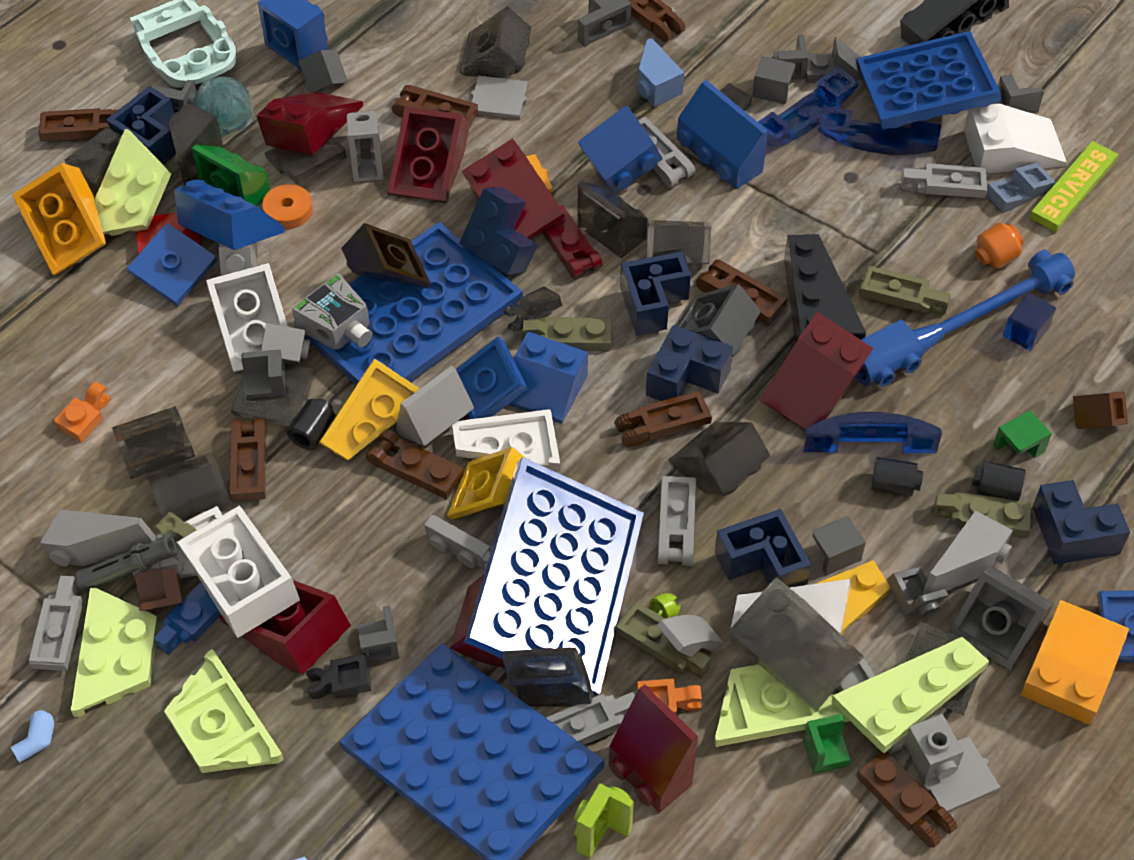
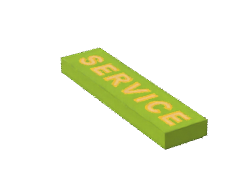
M1092 141L1031 211L1030 219L1057 232L1115 164L1119 154Z

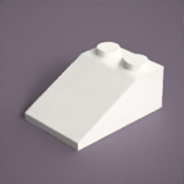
M990 104L987 107L969 109L964 134L975 167L985 168L986 174L1013 172L1015 168L1038 163L1043 169L1066 166L1067 161L1051 119L1002 104Z
M269 263L206 280L217 322L234 373L243 370L242 353L261 351L266 323L288 327Z
M240 505L177 542L237 638L300 601L292 577Z

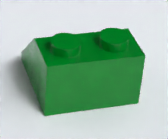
M195 145L192 147L199 180L205 181L206 184L223 189L224 192L233 196L241 197L244 201L258 206L270 191L268 174L262 167L254 166L243 160L238 154L230 153L221 147Z

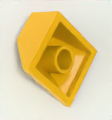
M509 447L469 461L447 517L453 520L505 505L516 464L524 456L515 448Z

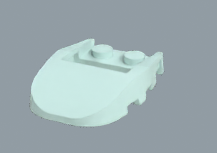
M173 0L130 18L147 62L172 87L182 88L187 80L194 81V84L204 82L230 70L236 64L235 45L232 38L228 37L226 26L221 20L217 21L212 16V11L207 6L199 7L196 4V0ZM199 21L213 43L203 48L193 49L186 55L162 63L150 46L149 41Z

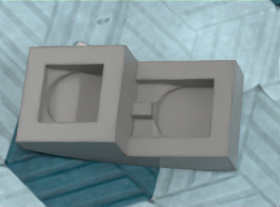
M680 615L661 620L657 624L658 628L678 652L690 657L701 648L715 653L724 644L708 623L699 616Z

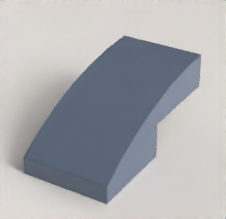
M1038 163L1015 168L1010 178L988 183L986 195L1004 212L1037 198L1051 189L1056 182Z

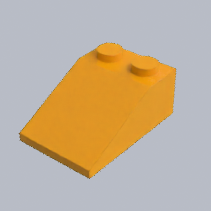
M60 163L12 194L53 275L60 274L106 245L93 194L80 168Z
M1060 600L1020 695L1090 725L1110 682L1129 628Z

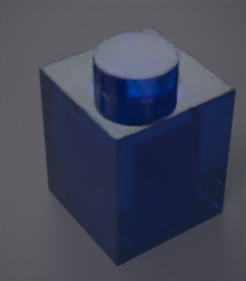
M1027 293L1009 315L1003 336L1031 352L1050 328L1056 307L1043 299Z

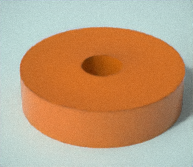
M294 184L280 185L271 189L265 195L263 211L283 225L284 229L296 228L307 222L312 215L311 196L301 186Z

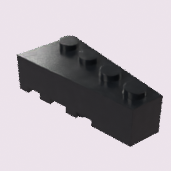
M924 0L914 10L908 11L900 20L901 38L909 45L951 36L957 32H968L976 21L980 20L984 23L991 19L992 12L998 9L1003 12L1008 9L1009 0Z
M819 234L787 235L784 264L795 343L817 312L860 340L865 338L866 331Z

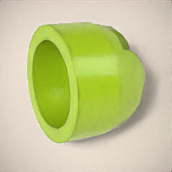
M670 593L659 594L649 602L650 610L665 619L677 616L681 605H676L674 600L677 597Z

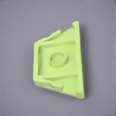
M125 129L95 197L103 234L109 233L111 236L123 234L129 230L135 232L148 229L171 176L166 167L128 129Z
M90 588L71 705V712L74 717L85 715V709L104 701L108 705L120 700L128 693H136L151 686L156 651V640L154 637L158 634L159 628L157 616L145 610L139 611L138 607L97 588Z
M211 649L204 656L205 662L196 675L193 676L191 674L183 685L181 693L174 697L164 710L168 721L201 773L280 763L284 760L281 751L214 650Z
M801 656L731 669L714 744L715 747L802 731L805 730L807 721L842 713L831 703L832 688L823 678L814 674L813 668ZM843 715V718H844V721H845V722L850 721L848 718H846V717Z

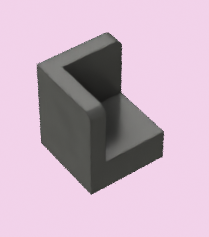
M798 35L796 50L776 51L773 53V59L795 64L791 80L806 78L808 54L804 35Z
M336 49L320 50L298 61L310 93L318 92L331 85H341L348 82Z
M762 56L754 76L752 97L786 104L795 64Z
M1012 74L1000 76L998 87L1001 91V102H998V104L1029 113L1039 111L1044 94L1041 87L1019 89Z
M281 349L241 354L247 399L286 395L285 368Z
M849 516L813 531L812 537L825 556L822 570L826 575L862 560L866 542Z
M390 606L383 607L385 620L363 623L357 627L361 653L366 654L369 664L399 659Z

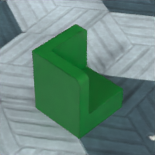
M1029 410L1000 426L993 445L999 450L1010 444L1017 453L1021 454L1028 450L1036 458L1045 453L1052 433Z
M842 714L807 721L803 744L814 774L850 765L851 759L842 736L845 722Z

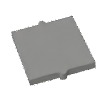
M478 76L475 90L471 91L472 103L478 104L477 115L520 120L523 105L527 104L526 92L528 81Z
M969 736L958 740L964 753L958 770L947 778L938 779L936 776L924 781L914 760H912V765L924 783L923 788L938 802L937 805L944 807L948 813L995 793L1001 788L987 766L988 759L982 758Z

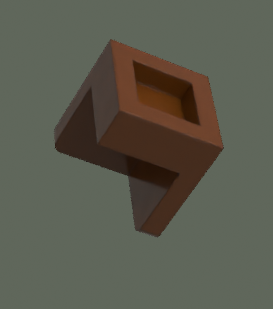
M1125 391L1073 396L1075 426L1077 429L1128 424Z
M177 564L143 572L140 571L135 574L140 600L138 603L139 611L183 602L184 597Z

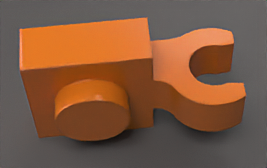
M94 382L88 388L84 401L75 397L53 420L56 427L82 443L103 420L99 411L111 400V397L104 393L107 388L98 382Z
M674 678L637 681L638 689L645 684L676 715L677 708L686 711L702 709L701 688L698 685L675 688Z

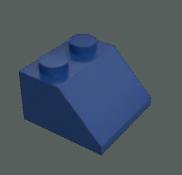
M307 0L258 1L265 45L301 70L299 60L320 50H328V37L324 23L325 16L317 5H313Z
M627 105L578 141L579 146L595 172L614 195L628 188L634 180L645 172L652 170L663 159L654 142Z
M527 332L513 360L528 390L508 405L526 412L550 409L552 421L563 424L588 376V352Z

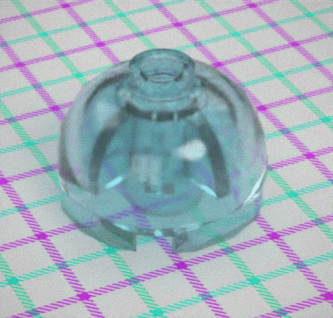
M215 77L205 81L196 92L194 111L199 126L203 130L211 134L227 135L229 134L228 130L238 127V131H240L251 122L254 115L251 95L240 81L232 77Z

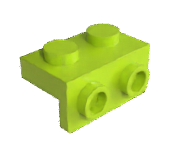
M599 783L590 800L584 799L580 803L574 816V820L577 821L574 836L577 837L578 853L591 858L608 827L626 837L629 836L632 831L634 801L630 799V796L625 791L615 786L609 788Z

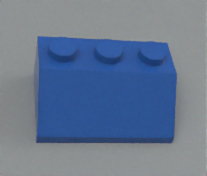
M705 80L678 117V141L682 146L690 149L698 156L702 163L710 166L723 181H727L735 189L763 173L768 130L709 81Z
M191 180L185 186L174 189L178 224L232 250L285 232L283 225L259 207L244 201L241 197L228 194L223 189L210 186L203 180Z

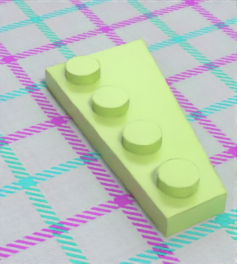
M960 637L832 695L831 703L880 751L885 753L907 735L909 726L924 721L987 668L989 660L963 637Z

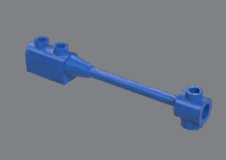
M1046 249L1041 250L1028 263L1030 278L940 324L911 330L901 319L861 339L873 347V350L856 378L865 386L876 382L880 387H884L893 381L895 371L902 368L907 374L914 372L921 365L923 354L939 342L944 335L1034 289L1042 294H1047L1053 290L1059 295L1067 293L1073 287V279L1075 277V269L1071 260L1063 253L1052 255Z

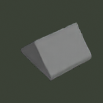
M452 365L401 403L396 432L401 437L425 446L474 409L465 387Z

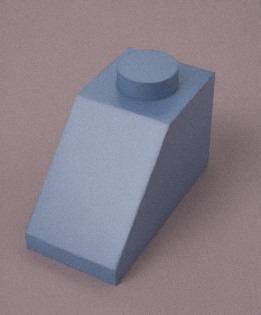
M650 38L646 41L639 66L637 89L641 97L646 98L656 107L683 94L684 72Z

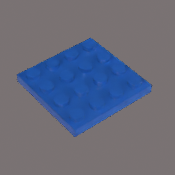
M970 31L856 58L862 80L882 130L898 128L917 121H928L934 117L957 114L964 110L987 107L990 104L1001 102V91Z

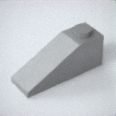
M59 510L40 544L50 554L49 558L60 566H88L129 551L133 545L138 543L148 544L158 538L142 518Z
M975 510L930 572L922 595L946 589V591L979 578L984 570L992 566L994 567L997 562L1003 564L1012 549V546L1007 543L1013 530Z

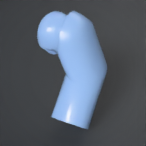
M44 710L34 712L30 717L28 737L10 747L19 763L50 745L55 725L53 716Z

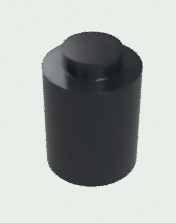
M321 398L308 399L287 430L289 439L303 449L315 450L336 417L332 405Z
M876 457L871 490L912 497L914 490H921L923 471L917 470V463Z
M984 460L982 467H975L972 486L978 487L977 494L1019 501L1026 470Z

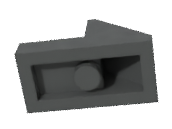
M589 0L588 14L578 19V41L585 47L631 25V3L628 0Z
M835 37L832 53L808 54L806 83L863 81L856 59L860 56Z

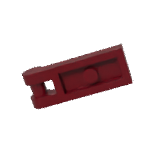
M560 205L559 207L565 217L542 232L572 278L583 275L585 270L591 269L594 271L601 268L603 263L600 254L593 250L566 208Z

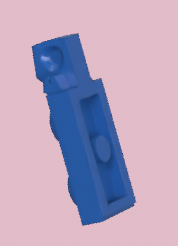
M202 582L183 599L182 603H179L166 616L167 618L162 623L163 628L154 637L158 645L157 647L167 655L182 641L186 644L191 640L195 642L221 615Z

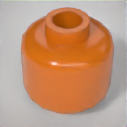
M1000 222L977 236L976 243L978 248L975 250V254L984 266L989 264L995 269H1000L1021 255V246L1024 245V241L1014 225H1006Z

